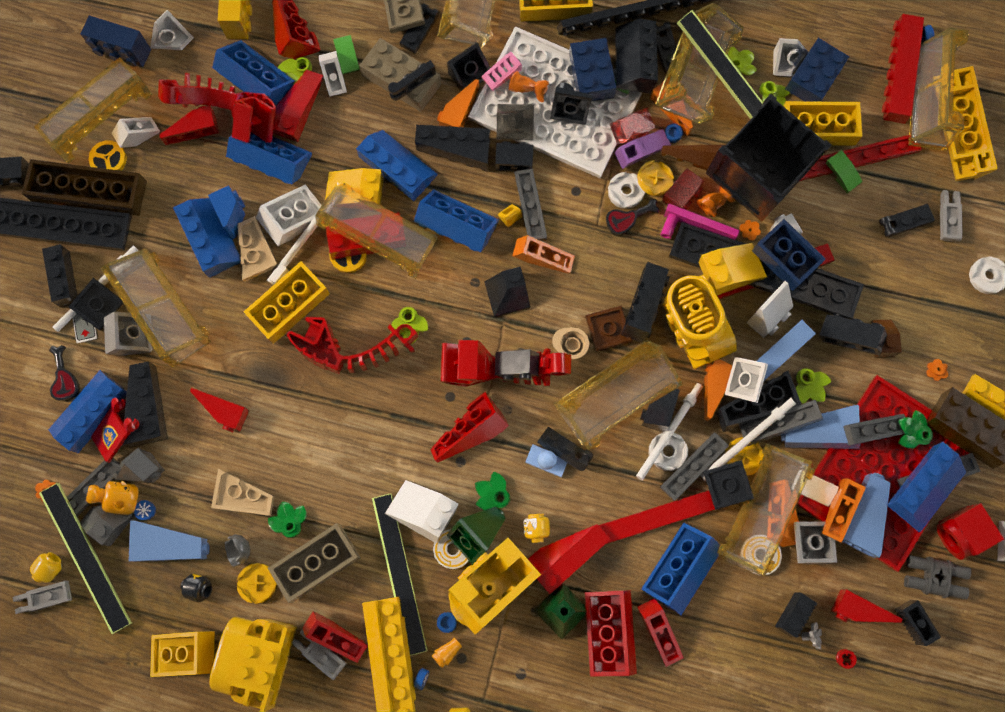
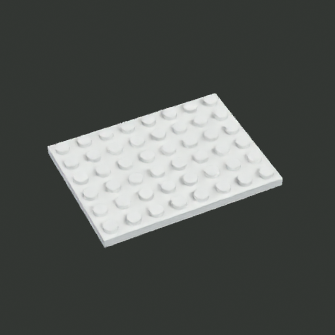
M515 27L497 62L512 52L522 65V71L519 74L529 77L534 81H548V90L544 95V102L538 101L534 91L523 93L509 91L511 79L494 91L485 83L468 116V120L519 143L527 142L534 145L533 149L601 178L642 92L630 91L628 95L616 89L614 98L592 101L586 125L550 119L556 86L560 83H568L576 91L569 50ZM613 69L614 78L616 79V72ZM497 71L496 73L501 78L502 75L499 73V71ZM493 75L490 76V78L495 83L497 80L493 77Z

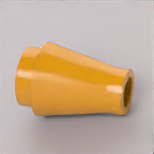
M453 638L448 643L434 650L435 653L432 655V658L443 668L445 665H449L462 646Z

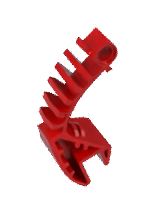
M185 73L184 86H179L176 80H159L158 97L161 102L166 104H183L184 108H187L188 104H194L197 107L199 105L232 110L233 138L249 143L250 133L252 132L265 142H272L276 107L267 95L253 92L235 93L234 86H231L229 91L223 90L224 82H219L218 89L211 88L212 78H208L207 87H201V75H196L195 86H190L189 73Z
M323 317L305 318L310 325L305 337L293 331L287 333L290 342L309 362L317 367L319 366V368L329 369V371L340 374L344 363H348L349 373H355L354 362H359L363 371L368 370L364 361L367 358H371L375 368L379 367L374 357L379 352L385 362H389L390 360L384 349L389 346L397 357L399 352L392 343L395 339L407 348L410 353H413L415 349L410 344L419 337L417 332L408 324H402L396 329L389 324L388 330L391 334L379 344L359 354L342 356L339 354L341 348L338 345V339L334 338L331 326ZM409 331L411 334L408 338H402V332Z
M459 340L458 344L442 343V383L468 387L495 378H501L495 375V357L480 341ZM546 348L543 353L538 351L539 376L532 377L536 386L541 385V379L544 386H550L551 375L564 376L571 374L570 354L551 353L549 348ZM514 378L513 382L519 384L520 379ZM524 380L525 385H531V380Z

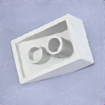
M303 185L261 205L256 218L277 246H280L298 236L308 227L321 210V204L308 187Z
M786 281L747 322L763 338L767 334L772 336L779 328L777 324L780 320L785 322L791 315L789 311L792 309L793 303L789 284Z
M405 480L385 514L437 544L454 515L458 503L438 492Z

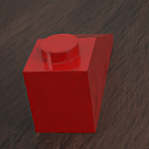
M200 106L198 109L191 110L159 135L160 139L165 145L218 134L216 115L211 106Z
M190 389V392L211 416L223 425L222 429L232 433L234 430L241 431L249 412L247 408L197 389Z
M840 589L831 609V612L836 614L835 617L845 623L848 621L901 623L903 620L847 589Z
M654 598L638 606L641 618L665 667L683 659L684 657L664 610Z
M314 611L302 628L306 638L358 663L368 647V644L332 620Z

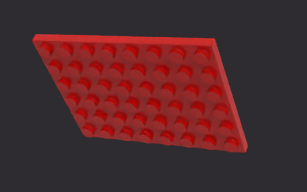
M878 375L874 376L856 404L859 405L860 422L905 414V417L912 418L915 410L924 414L926 419H928L932 412L931 409ZM931 429L933 432L932 441L927 445L919 444L915 448H906L898 443L905 434L860 443L859 449L828 448L812 475L838 486L842 479L848 478L861 485L865 475L871 473L881 474L885 477L886 481L890 482L889 503L900 489L897 479L911 475L933 446L944 442L958 453L960 457L969 453ZM798 495L794 501L796 505L821 522L826 521L830 505L828 507L804 495ZM887 506L882 554L876 559L895 572H899L926 526L921 532H918Z

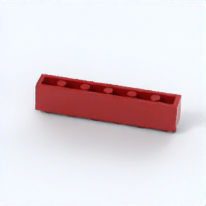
M902 14L899 20H896L894 23L893 31H895V36L891 41L893 51L888 61L891 66L886 75L888 85L884 91L886 102L882 106L883 120L905 124L912 115L924 17Z

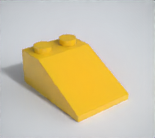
M360 168L329 172L325 202L336 191L341 196L332 206L333 209L380 213L384 180L382 171L379 169Z
M752 243L721 248L701 255L699 265L716 295L767 277L759 257L752 252L754 248Z
M215 631L152 635L150 677L211 674L214 663Z

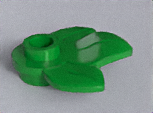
M915 410L912 418L906 417L898 420L905 433L898 441L901 446L915 448L919 444L927 445L932 441L933 432L927 426V419L921 412Z
M493 472L490 482L478 481L475 483L476 492L481 497L476 503L479 508L483 510L493 507L504 508L509 504L510 494L506 490V481L499 473ZM498 495L504 496L502 502L497 501Z
M283 501L277 508V516L268 518V524L274 532L282 533L287 538L297 537L301 532V524L307 516L306 509L303 505L294 509L290 503ZM293 525V529L288 531L289 526Z

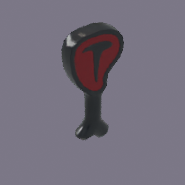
M651 199L648 205L637 210L627 212L618 209L611 210L606 216L608 229L615 236L626 234L634 227L638 217L648 212L659 213L657 200Z
M63 345L59 347L51 346L49 352L55 357L57 368L55 381L50 388V394L52 398L58 401L73 399L80 393L78 380L64 366L62 355L66 346Z

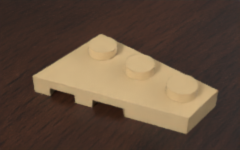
M254 216L238 223L239 245L241 249L240 258L243 272L242 280L246 282L276 268L278 264L256 217Z
M218 469L211 508L271 516L274 496Z

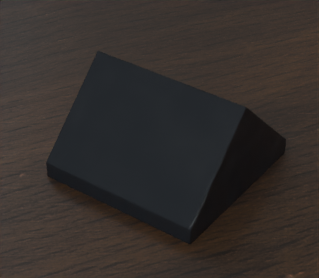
M477 42L447 62L448 75L461 91L475 79L479 80V84L484 81L482 75L490 69Z

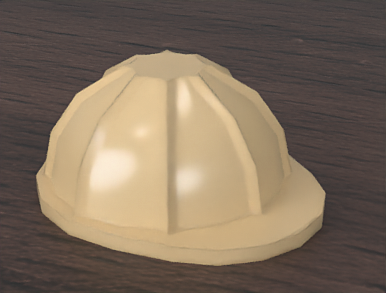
M579 328L559 329L555 332L552 339L553 347L558 353L570 354L571 359L574 360L584 356L589 349L588 336Z

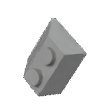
M114 311L104 317L105 354L125 356L152 352L150 315Z
M794 522L797 561L799 564L837 563L835 540L822 534L825 522Z

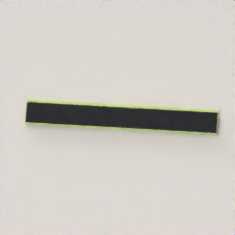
M693 10L690 11L677 24L751 119L762 106V100Z
M56 483L41 491L39 494L111 634L132 624L60 483Z
M392 494L372 498L394 597H399L402 617H405L410 656L426 652L428 650L399 523L385 514L393 501Z

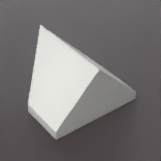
M166 10L154 22L150 48L183 50L194 37Z
M779 39L773 51V75L792 76V73L802 63L808 51L798 39Z

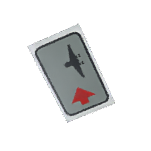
M76 314L73 317L76 343L97 339L96 328Z

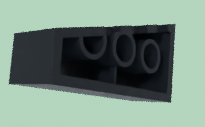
M416 124L415 145L417 151L436 157L441 156L449 161L461 162L466 164V166H474L488 172L490 129Z
M650 262L646 263L621 334L622 336L641 343L646 338H650L653 322L656 320L659 312L657 310L658 305L661 304L664 293H662L663 288L669 282L670 277L667 276L669 269Z
M149 361L129 365L124 420L130 418L132 422L134 419H137L139 422V427L131 432L122 444L129 448L168 440L157 368Z
M789 370L762 385L758 403L737 398L721 407L717 417L722 431L727 432L738 429L740 426L766 418L772 414L771 412L776 407H781L790 398L796 403L792 408L802 405Z

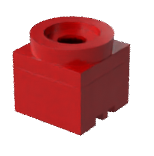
M981 503L964 506L938 521L937 532L942 543L959 560H963L968 556L979 555L1004 540Z

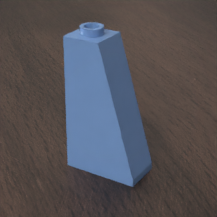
M803 320L796 324L757 360V362L768 364L764 380L816 334Z
M859 405L823 413L822 421L781 435V441H785V447L859 449L860 444L848 445L843 428L845 425L860 422Z
M871 473L865 475L861 484L866 489L842 542L872 558H879L882 554L890 482L886 481L885 477L881 474Z
M130 521L129 561L207 559L210 546L205 538L144 522Z

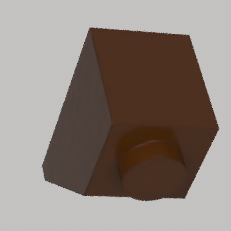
M891 319L872 320L871 324H881L885 327L887 333L880 356L875 355V358L895 357L902 353L900 333Z

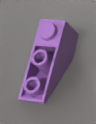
M662 129L620 146L615 151V155L622 169L661 151L663 145L671 144Z

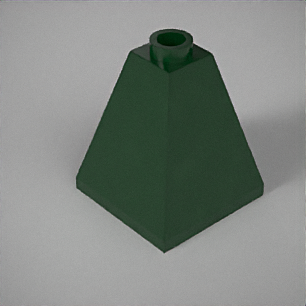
M493 507L463 517L448 532L447 537L473 565L489 549L506 519L505 514L501 509Z
M564 583L549 594L534 609L561 639L586 616V606ZM563 607H566L568 609V612L565 616L561 615L560 610Z

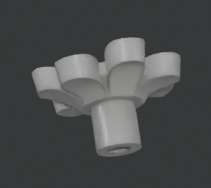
M815 622L811 624L809 632H802V640H811L813 646L821 650V638L819 636H822V630L818 629V624Z

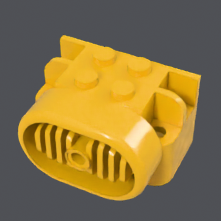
M685 276L676 280L669 288L662 305L667 313L668 325L676 336V342L680 349L684 348L693 369L736 352V338L726 319L724 308L705 276Z
M507 538L490 554L485 552L473 565L466 568L458 577L459 581L448 590L451 612L458 622L468 626L475 635L541 574L515 544Z
M240 617L231 618L221 636L209 681L211 690L230 695L235 702L243 704V706L259 708V712H266L274 708L297 626L272 619L251 621Z

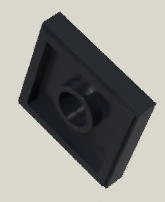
M93 278L70 304L69 308L101 331L104 328V317L114 311L117 312L125 301L97 279Z
M742 460L703 471L715 510L755 499Z

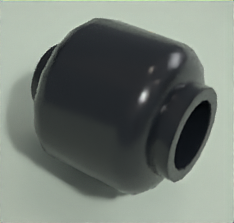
M190 574L182 581L180 586L181 593L185 599L198 603L209 598L212 593L210 579L198 574Z

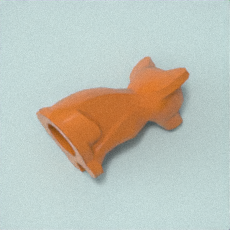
M516 71L512 75L508 90L515 93L534 91L538 101L544 102V95L548 90L549 82L546 80L534 81Z
M721 186L719 193H710L697 200L698 206L707 216L712 215L715 217L717 210L726 201L730 203L735 201Z

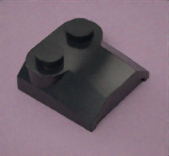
M568 83L558 84L555 88L550 119L586 125L593 96L575 91Z

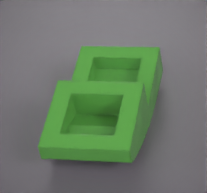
M351 35L333 39L342 74L359 71L360 68Z
M842 150L827 160V166L837 176L835 180L846 193H849L862 183L856 168Z

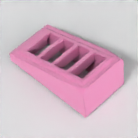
M510 52L482 75V79L494 91L511 79L516 71L521 72L522 65L514 54ZM497 71H499V73L502 75L501 78L496 73ZM493 75L497 81L494 83L490 76Z

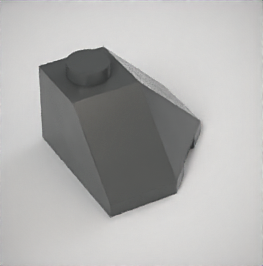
M137 448L120 463L119 466L122 469L120 472H115L113 477L116 480L125 482L153 483L162 476L161 473L165 470L150 452Z
M101 505L93 506L80 521V524L85 532L98 543L104 546H111L135 514L134 512L130 515L107 513L103 511Z

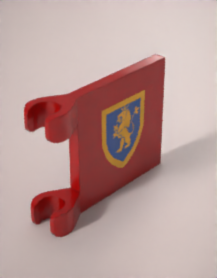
M118 398L111 400V408L91 436L106 463L111 462L128 435L139 427L137 419H134L132 422L130 418H126L123 423L117 414L126 407L124 399H121L120 402Z

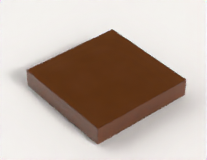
M622 305L585 315L595 352L633 341L631 338L621 335L626 322Z

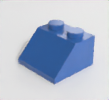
M228 185L208 196L223 228L232 239H235L238 234V223L243 222L246 215L243 210L246 206L237 191H232Z

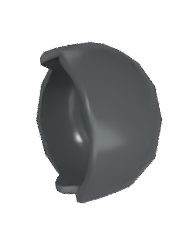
M234 534L227 537L230 540L225 542V550L230 564L235 567L245 563L250 556L249 542L242 535Z

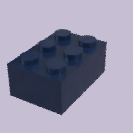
M90 15L80 33L94 54L108 56L117 62L121 60L133 67H136V65L144 67L151 51L150 46L140 31Z
M818 37L785 90L804 102H821L850 56Z
M602 38L570 43L569 57L576 91L592 95L591 102L614 98L616 83L607 39Z
M785 219L777 224L752 250L783 282L786 281L789 284V288L792 291L826 260Z

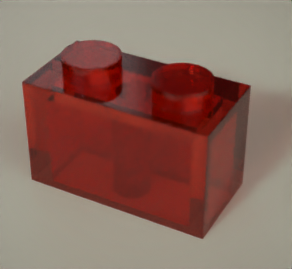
M648 108L637 110L609 124L617 144H627L638 136L640 138L649 135V131L655 129Z
M686 168L664 194L662 202L667 206L672 204L688 210L693 203L691 202L693 197L698 198L704 190L702 188L704 180Z

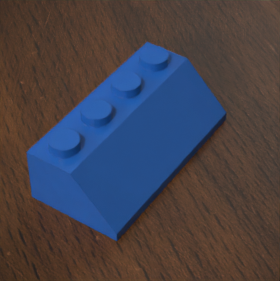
M242 40L216 50L212 68L243 92L265 94L277 105L294 85L295 81Z
M383 130L368 135L356 148L360 159L373 169L381 170L386 180L413 201L418 198L438 175Z
M252 132L250 133L249 143L235 139L231 135L228 140L226 157L234 162L247 165L253 170H259L267 176L278 178L286 184H293L301 178L312 156V152L273 136L272 142L267 143Z
M433 189L419 202L414 222L423 228L435 231L438 235L446 236L456 243L468 246L473 251L481 252L487 246L499 219Z
M209 198L190 199L173 207L202 271L209 278L241 263V256L234 241L223 228Z
M99 370L48 429L49 432L67 450L79 453L91 439V436L111 408V400L118 398L120 402L121 399L127 397V391L103 371Z
M944 442L933 446L887 506L918 532H921L966 474L960 455Z
M683 523L641 590L669 609L682 615L724 547L713 537Z

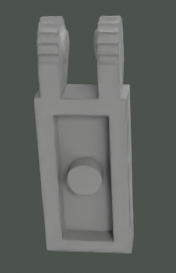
M943 190L940 195V240L960 242L962 240L960 192L954 191L952 203H949V192Z
M69 581L55 583L14 596L13 602L28 600V606L15 609V614L36 611L72 601Z
M302 629L300 633L304 638H306ZM308 638L306 639L311 643L307 648L299 640L294 639L292 641V644L302 652L303 656L332 680L338 676L347 664L335 652Z

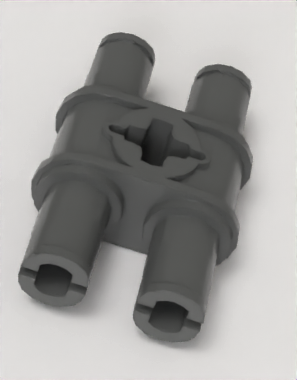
M909 555L907 557L906 566L924 570V578L906 575L904 587L921 590L926 595L934 594L942 596V598L950 596L968 599L969 588L952 585L951 576L970 579L971 568L954 565L950 560L933 559L931 556L921 558ZM935 574H937V576L940 577V580L935 578Z

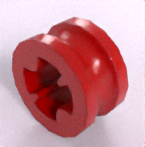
M841 649L836 654V661L841 667L850 669L855 666L857 658L852 651ZM849 654V660H851L850 663L848 664L847 662H845V664H843L842 662L844 661V659L842 658V656H848Z

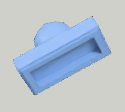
M533 444L525 462L558 477H562L567 462L556 456L552 451Z

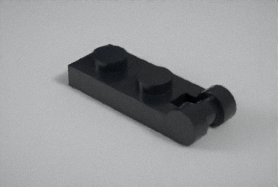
M425 3L422 4L424 17L426 14L429 15V19L424 18V25L408 29L400 41L401 47L414 54L420 48L440 14L439 10L431 9Z
M663 23L662 26L656 25L657 51L665 74L682 70L683 64L670 23ZM661 33H664L665 36H664V37H660V34H661Z
M432 61L422 63L417 70L406 74L398 83H390L388 85L390 98L397 101L436 75L435 65Z
M925 204L883 217L879 220V223L884 227V234L887 238L930 224L935 219L929 205Z
M547 427L537 442L579 471H584L588 466L587 462H590L593 458L591 451L583 450L550 427Z

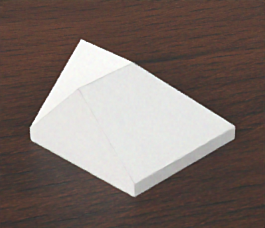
M735 357L725 395L758 403L768 364Z

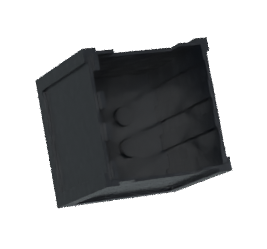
M770 94L765 99L758 112L737 135L717 151L706 171V174L761 222L831 147L827 140L821 139L781 105L773 94Z

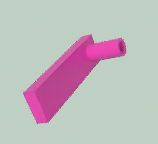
M668 204L664 217L667 219L660 235L666 239H671L677 222H684L734 240L737 238L740 230Z

